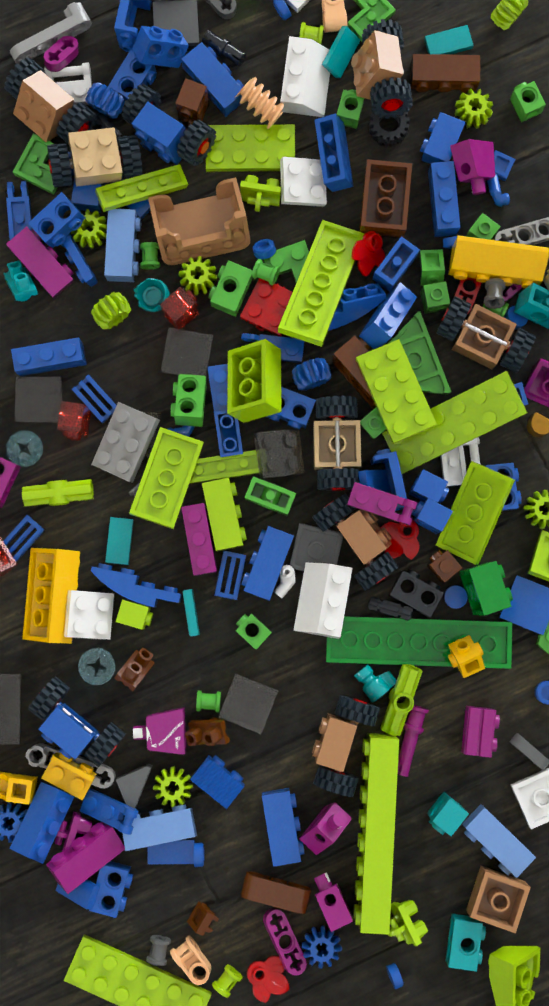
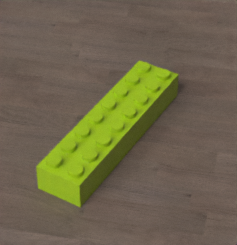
M367 733V739L363 738L362 753L366 756V762L361 763V776H363L365 784L360 786V800L363 804V809H359L358 822L360 823V828H362V833H358L357 847H359L361 857L357 856L356 871L360 879L355 880V895L358 904H354L353 917L355 925H359L360 933L389 935L399 739L389 734Z

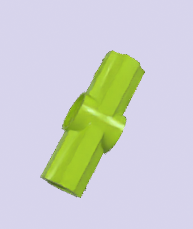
M91 479L70 482L58 480L47 482L44 485L22 487V500L25 507L46 504L57 506L69 504L72 501L94 499V488Z
M402 664L395 687L389 693L390 701L381 725V730L389 735H401L408 712L414 707L413 698L423 672L420 668L410 664ZM406 696L403 703H397L398 698Z

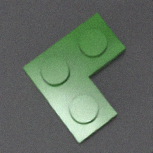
M353 0L362 10L348 21L347 26L362 42L364 28L367 29V25L371 24L373 26L374 21L381 23V19H385L386 22L395 14L396 9L387 0Z
M33 133L13 170V174L54 195L58 187L53 186L50 168L46 164L48 160L47 145L54 144L50 141L46 143L42 138Z
M305 240L278 249L273 256L263 260L265 264L273 267L276 265L280 266L279 275L292 271L297 283L309 250Z

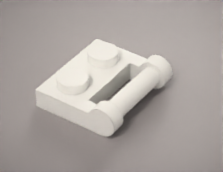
M89 62L82 63L81 66L64 67L59 72H51L44 67L46 75L53 81L55 77L84 75V80L57 82L56 84L74 98L73 105H77L78 102L88 105L85 98L89 88L92 87Z
M479 437L440 456L443 479L448 481L446 487L461 485L466 475L463 446H469L471 461L480 464Z

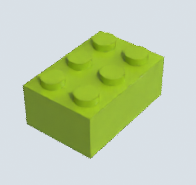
M263 339L229 350L227 414L245 423L282 412L281 349L268 340Z

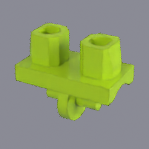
M247 175L245 181H241L240 194L242 201L254 204L255 211L260 212L261 206H279L281 187H279L278 179L270 178L267 179L266 184H259L258 177Z
M407 900L401 903H391V912L394 917L390 918L391 927L388 936L396 935L398 942L405 939L406 944H414V946L421 944L420 938L428 930L422 920L412 923L410 916L418 912L415 902Z

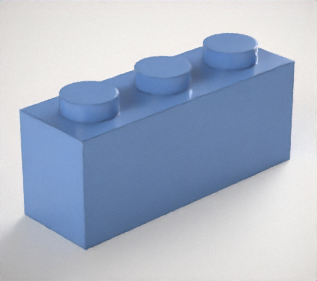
M113 209L108 211L104 272L107 281L134 282V276L139 273V262H135L136 253L140 252V240L137 239V231H141V218L137 216L136 210Z
M185 804L172 807L173 812L163 813V809L149 812L150 817L141 818L140 814H138L132 823L134 827L132 834L122 833L125 851L196 837L197 832L192 808L186 809Z
M482 804L462 823L467 829L464 834L473 842L478 840L483 845L481 850L490 859L495 856L501 862L498 867L508 876L512 873L518 878L536 858Z

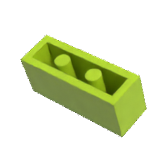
M228 477L202 483L216 551L244 546L243 541L247 540L245 528L240 527L238 518H242L239 504L235 505L233 496H237L235 482L230 483Z

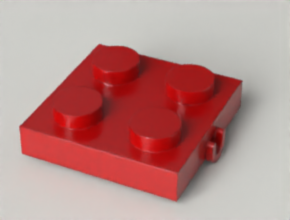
M259 278L240 318L255 325V328L262 332L266 330L281 337L282 334L278 333V327L293 292L286 289L285 286H280L278 283L272 286L268 281Z

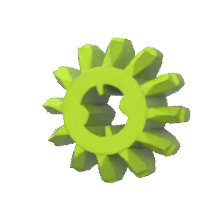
M501 0L491 14L494 24L503 30L508 29L526 9L528 0Z
M470 89L467 94L462 93L460 100L456 101L455 107L457 109L455 116H459L460 120L467 122V129L470 128L471 124L477 129L480 123L483 125L487 124L488 118L492 116L493 111L491 108L493 102L487 101L489 98L488 94L481 95V89L476 94Z
M86 209L84 215L86 218L82 221V225L77 230L71 231V233L75 234L73 239L75 242L80 241L81 247H85L88 243L90 249H93L95 242L99 246L102 245L100 238H107L105 233L107 231V224H104L106 218L104 216L99 217V212L96 210L91 215L90 210ZM88 226H90V228H93L91 232L86 230Z
M198 256L197 262H194L193 258L190 257V265L183 263L182 268L184 270L179 271V276L182 277L180 284L182 286L187 285L185 288L187 292L194 288V295H198L200 289H202L204 294H207L206 286L212 288L214 286L212 281L217 280V275L213 274L216 271V267L210 266L211 262L209 259L202 263L201 256ZM197 272H201L202 275L199 279H195Z
M112 292L110 295H105L103 299H99L91 313L98 326L102 329H111L128 317L131 308L127 299L120 292Z
M543 490L541 494L536 491L533 493L534 498L528 497L526 499L531 505H526L523 509L530 511L529 514L525 515L526 519L534 518L531 521L532 526L539 522V528L544 529L546 524L549 527L548 490ZM545 504L544 508L547 507L548 512L542 514L543 511H539V507Z
M171 766L170 774L166 769H163L161 771L163 777L157 775L155 778L160 784L153 786V790H161L156 794V799L164 796L163 805H166L168 800H171V807H175L176 799L183 805L185 803L183 796L186 798L191 796V793L186 789H192L193 784L185 783L191 776L188 774L182 777L183 768L179 770L178 774L175 773V766ZM171 781L176 782L175 785H179L175 792H171V788L168 789L167 787Z

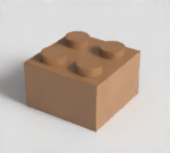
M480 866L466 911L471 918L516 933L531 887L521 879Z

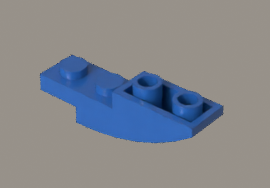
M377 283L367 284L364 287L345 289L329 330L355 321L378 306L386 299V293Z
M228 364L208 366L220 457L243 454L239 421L227 414Z
M99 563L98 567L92 566L91 572L108 588L134 602L150 607H156L158 599L181 603L182 594L177 593L178 588L164 586V590L155 589V584L142 581L141 585H138L140 576L134 575L135 570L121 568V572L112 570L111 565Z

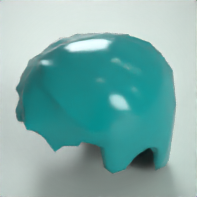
M148 278L134 289V296L139 300L138 305L145 311L157 312L163 310L170 301L168 287L161 280Z

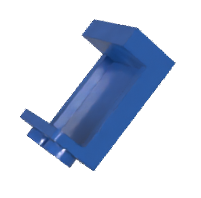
M120 0L114 29L119 47L124 51L129 52L133 48L139 33L138 29L133 27L137 8L151 10L152 0Z
M390 449L377 451L370 460L371 465L384 463L388 473L391 494L407 499L397 452H390ZM397 504L395 511L403 510L404 506Z

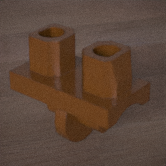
M141 648L140 651L135 650L114 679L122 681L125 686L134 691L155 664L151 660L153 654L145 648Z
M210 718L209 720H191L188 723L189 731L185 733V737L189 746L204 744L214 746L215 744H227L230 742L225 732L224 720Z

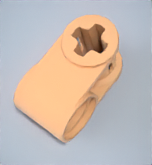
M322 0L324 32L340 31L342 26H347L344 0Z
M187 936L184 943L176 949L172 948L170 950V954L192 983L202 985L209 978L211 964L191 936ZM201 966L205 969L206 974L199 976L195 973L194 968Z

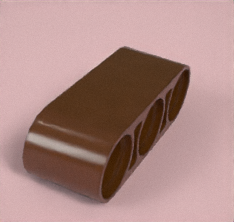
M247 871L240 896L258 903L305 914L312 889L294 882Z

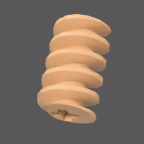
M254 77L243 86L235 97L242 96L240 104L249 102L247 110L255 108L254 117L262 114L260 122L263 123L268 120L267 129H269L283 113L284 104L279 103L275 105L277 101L276 96L268 99L270 90L262 93L264 85L261 83L255 86L257 78Z

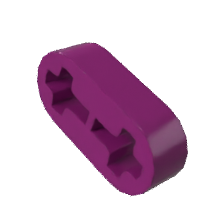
M63 36L44 53L45 68L51 72H59L76 58L79 53L77 39L72 36Z

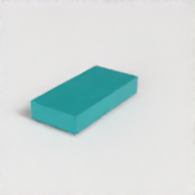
M468 25L427 35L424 38L428 54L451 55L473 49L474 46Z
M347 26L341 27L322 63L335 78H341L360 42V39Z
M110 517L105 563L129 565L133 519Z
M193 589L183 590L189 635H200Z

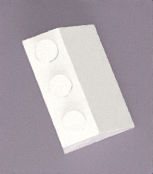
M289 36L280 103L284 104L282 112L324 117L330 72L322 63L329 49L312 39Z
M305 563L293 631L336 639L341 637L352 568L326 563Z

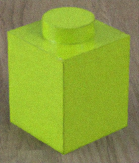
M122 600L116 622L143 630L146 625L150 626L153 613L150 612L151 607Z

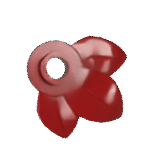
M374 231L366 232L362 240L357 241L352 249V259L358 260V269L363 276H368L374 265L379 267L385 259V253L382 249V237Z
M414 521L411 522V525L388 522L380 527L381 529L385 528L392 537L390 540L392 544L385 550V553L389 552L393 559L400 557L403 553L410 560L417 555L420 547L417 540L419 528ZM405 528L412 529L410 535H405L403 531Z
M270 956L264 962L255 961L247 969V978L253 984V994L261 1002L267 1003L271 993L281 995L289 990V983L282 974L285 969L279 956ZM257 971H263L261 977H255Z

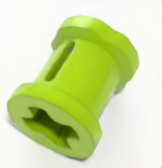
M302 22L299 38L312 39L321 44L324 26H308L305 22Z
M229 964L225 966V971L220 978L212 983L213 988L226 998L231 995L230 991L237 981H241L243 978Z

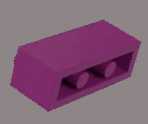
M26 226L6 245L54 299L74 281L71 277L74 273L65 263L61 266L56 260L58 257L56 252L50 246L46 248L40 242L42 239L35 230H30Z
M205 503L181 507L193 575L198 576L218 572Z
M100 822L92 826L90 831L83 837L75 839L66 850L54 855L46 865L60 887L69 894L124 851L125 846L112 826Z

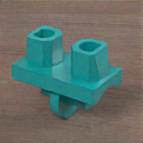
M21 262L8 263V272L4 273V278L15 300L27 301L32 295H38L29 273L22 266Z

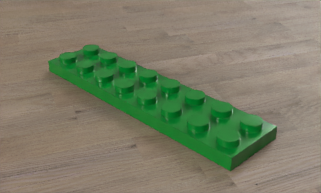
M344 616L341 637L339 639L327 637L326 662L452 667L448 655L451 654L448 644L470 635L473 642H478L483 650L484 655H482L485 668L511 669L512 622L411 619L407 621L401 618Z

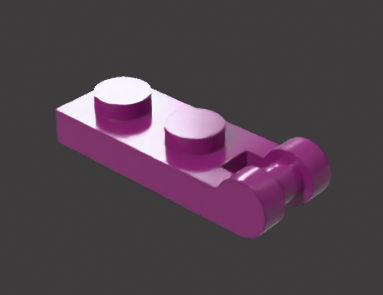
M355 482L347 505L411 525L412 518L410 517L413 509L416 510L418 503ZM397 504L404 506L402 514L395 513Z

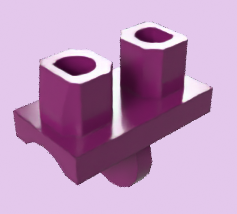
M73 812L69 829L66 830L68 822L63 820L56 835L55 844L61 845L63 838H66L62 849L63 852L71 846L77 833L87 834L90 831L92 821L82 818L78 812Z

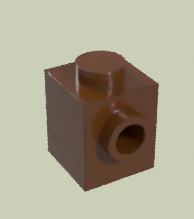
M438 550L429 558L431 562L427 565L441 583H445L462 569L461 565L448 550L443 552Z

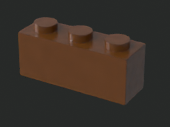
M413 54L410 69L411 89H416L419 92H426L428 90H438L440 92L460 90L464 93H468L470 89L473 91L477 90L480 83V55Z

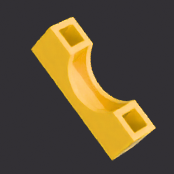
M0 772V798L6 802L29 805L35 796L38 777Z

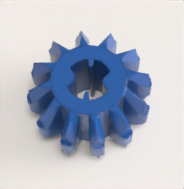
M93 83L85 98L89 106L109 118H117L119 113L121 114L125 103L124 98L118 92L101 83Z
M325 358L310 359L297 365L292 370L293 380L298 390L320 387V385L325 384L331 379L330 367Z
M8 802L7 807L4 804L0 805L1 841L7 836L8 842H13L27 812V809L23 812L20 811L21 803H18L15 808L13 802ZM13 818L15 822L9 826L7 821Z
M324 925L320 927L321 932H317V929L313 927V936L309 933L304 935L307 941L302 942V948L305 949L303 956L304 958L311 957L309 960L310 965H314L318 961L319 968L323 967V962H326L331 967V958L338 960L339 955L336 952L342 951V946L337 944L340 941V937L333 936L334 931L331 932L330 929L326 933ZM320 943L322 946V943H325L326 949L323 950L322 948V951H320L317 945Z

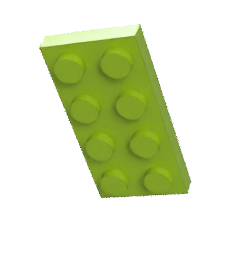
M295 124L272 125L269 129H267V125H208L216 131V139L214 140V146H211V152L207 153L206 172L280 171V159L282 157L295 158Z
M399 339L356 357L358 366L393 444L437 425Z
M160 427L129 514L174 529L204 442Z
M471 461L451 510L453 512L441 532L436 546L478 565L515 479Z

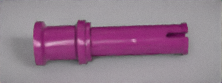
M414 705L409 712L407 722L404 724V730L406 731L398 757V774L400 773L401 776H409L418 736L424 731L422 727L425 715L429 713L427 708Z

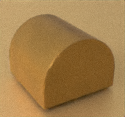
M535 412L527 422L528 432L534 437H543L548 434L549 419Z

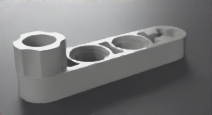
M80 2L69 4L64 10L66 19L13 46L10 54L15 63L20 64V60H24L26 57L33 59L45 53L63 36L75 37L88 30L92 22Z
M549 217L502 230L492 240L525 245H535L549 241V234L542 235L538 229L540 225H544L549 230ZM518 232H526L529 237L528 241H522L518 237Z
M38 743L27 750L25 757L32 767L39 766L46 769L49 765L46 763L49 760L48 756L51 752L60 754V749ZM40 750L43 757L37 760V755L33 754L34 751ZM81 756L72 760L78 764L86 763L93 768L97 767L89 759ZM101 764L97 767L96 773L103 774L104 771H107L108 777L111 779L103 783L101 782L102 778L96 776L91 785L99 788H108L115 781V771L111 767Z

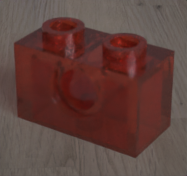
M61 401L57 429L70 440L81 441V437L87 438L91 416L90 409L85 404Z

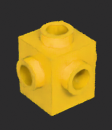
M470 635L448 644L451 652L448 655L449 661L453 668L458 667L463 678L485 669L482 655H484L483 650L478 642H473Z

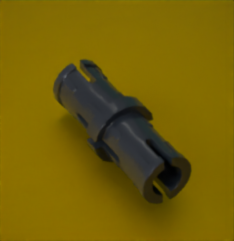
M211 30L204 34L207 39L203 38L202 43L213 48L219 56H225L237 66L242 65L244 60L241 58H246L245 52L231 45V41L222 39Z

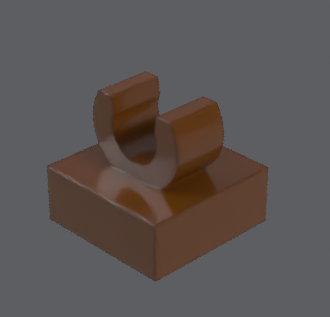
M198 901L187 923L195 933L203 936L205 932L211 933L213 931L209 925L212 920L218 922L219 918L205 903Z

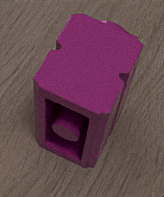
M466 706L461 747L463 754L492 757V752H496L497 738H494V730L499 728L500 716L496 715L497 710Z

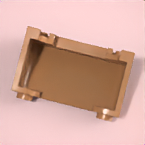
M236 177L218 183L216 195L173 205L171 198L167 195L148 197L162 260L167 265L189 262L190 257L195 261L198 256H201L203 259L242 250L250 244L247 217Z

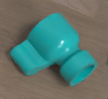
M369 664L354 675L359 682L364 684L363 692L372 703L383 696L397 681L390 671L375 676Z

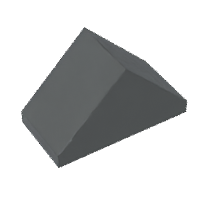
M146 764L116 779L126 805L136 809L153 765Z

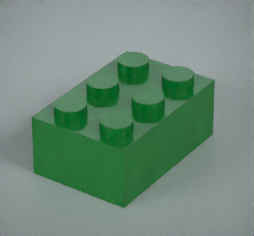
M497 561L483 563L459 571L473 615L485 616L512 607L510 601H513V597L509 587L505 588L503 582L505 573L502 565H498Z

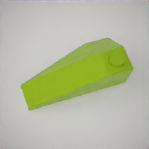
M503 946L491 953L488 960L489 978L496 1006H529L530 1001L534 999L535 991L531 990L534 977L538 978L540 971V947Z

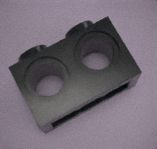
M410 569L407 572L401 571L388 595L412 607L419 613L431 617L444 594L439 591L440 586L430 580L427 583L419 580L420 575ZM404 580H409L412 583L413 588L409 593H404L401 590V583ZM425 591H429L433 596L429 604H424L421 600V595Z

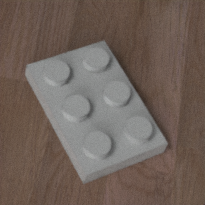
M118 402L91 465L133 483L160 420Z

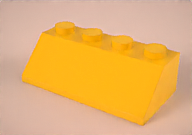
M458 235L452 247L448 275H453L455 279L466 280L467 277L475 278L476 281L486 283L491 278H499L504 280L506 286L519 284L522 288H527L532 283L540 285L543 281L549 258V248Z
M31 548L22 639L72 644V637H64L68 590L77 591L80 551Z

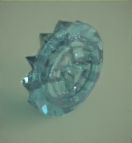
M28 430L18 431L10 436L6 444L7 455L11 462L22 467L35 464L43 452L40 438ZM19 442L24 445L29 443L27 448L32 454L30 455L25 452L19 454L21 448L17 443Z
M102 648L90 649L79 660V673L82 679L89 684H104L112 678L115 672V660L110 652ZM100 657V665H103L106 669L99 670L95 676V669L88 664L96 663Z

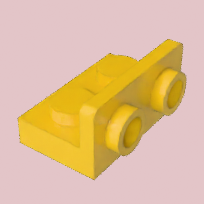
M55 752L42 779L83 800L97 773L93 772L94 768L86 763H81L80 765L72 761V757L68 759L61 752L60 754Z

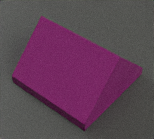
M540 358L533 365L524 386L526 398L549 407V361Z

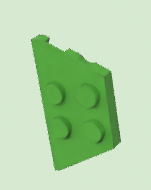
M419 311L389 343L400 340L422 392L448 395L451 393L450 387Z

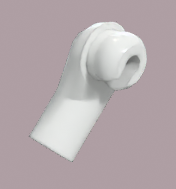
M285 565L281 569L280 584L273 591L280 598H283L295 584V571L292 566Z

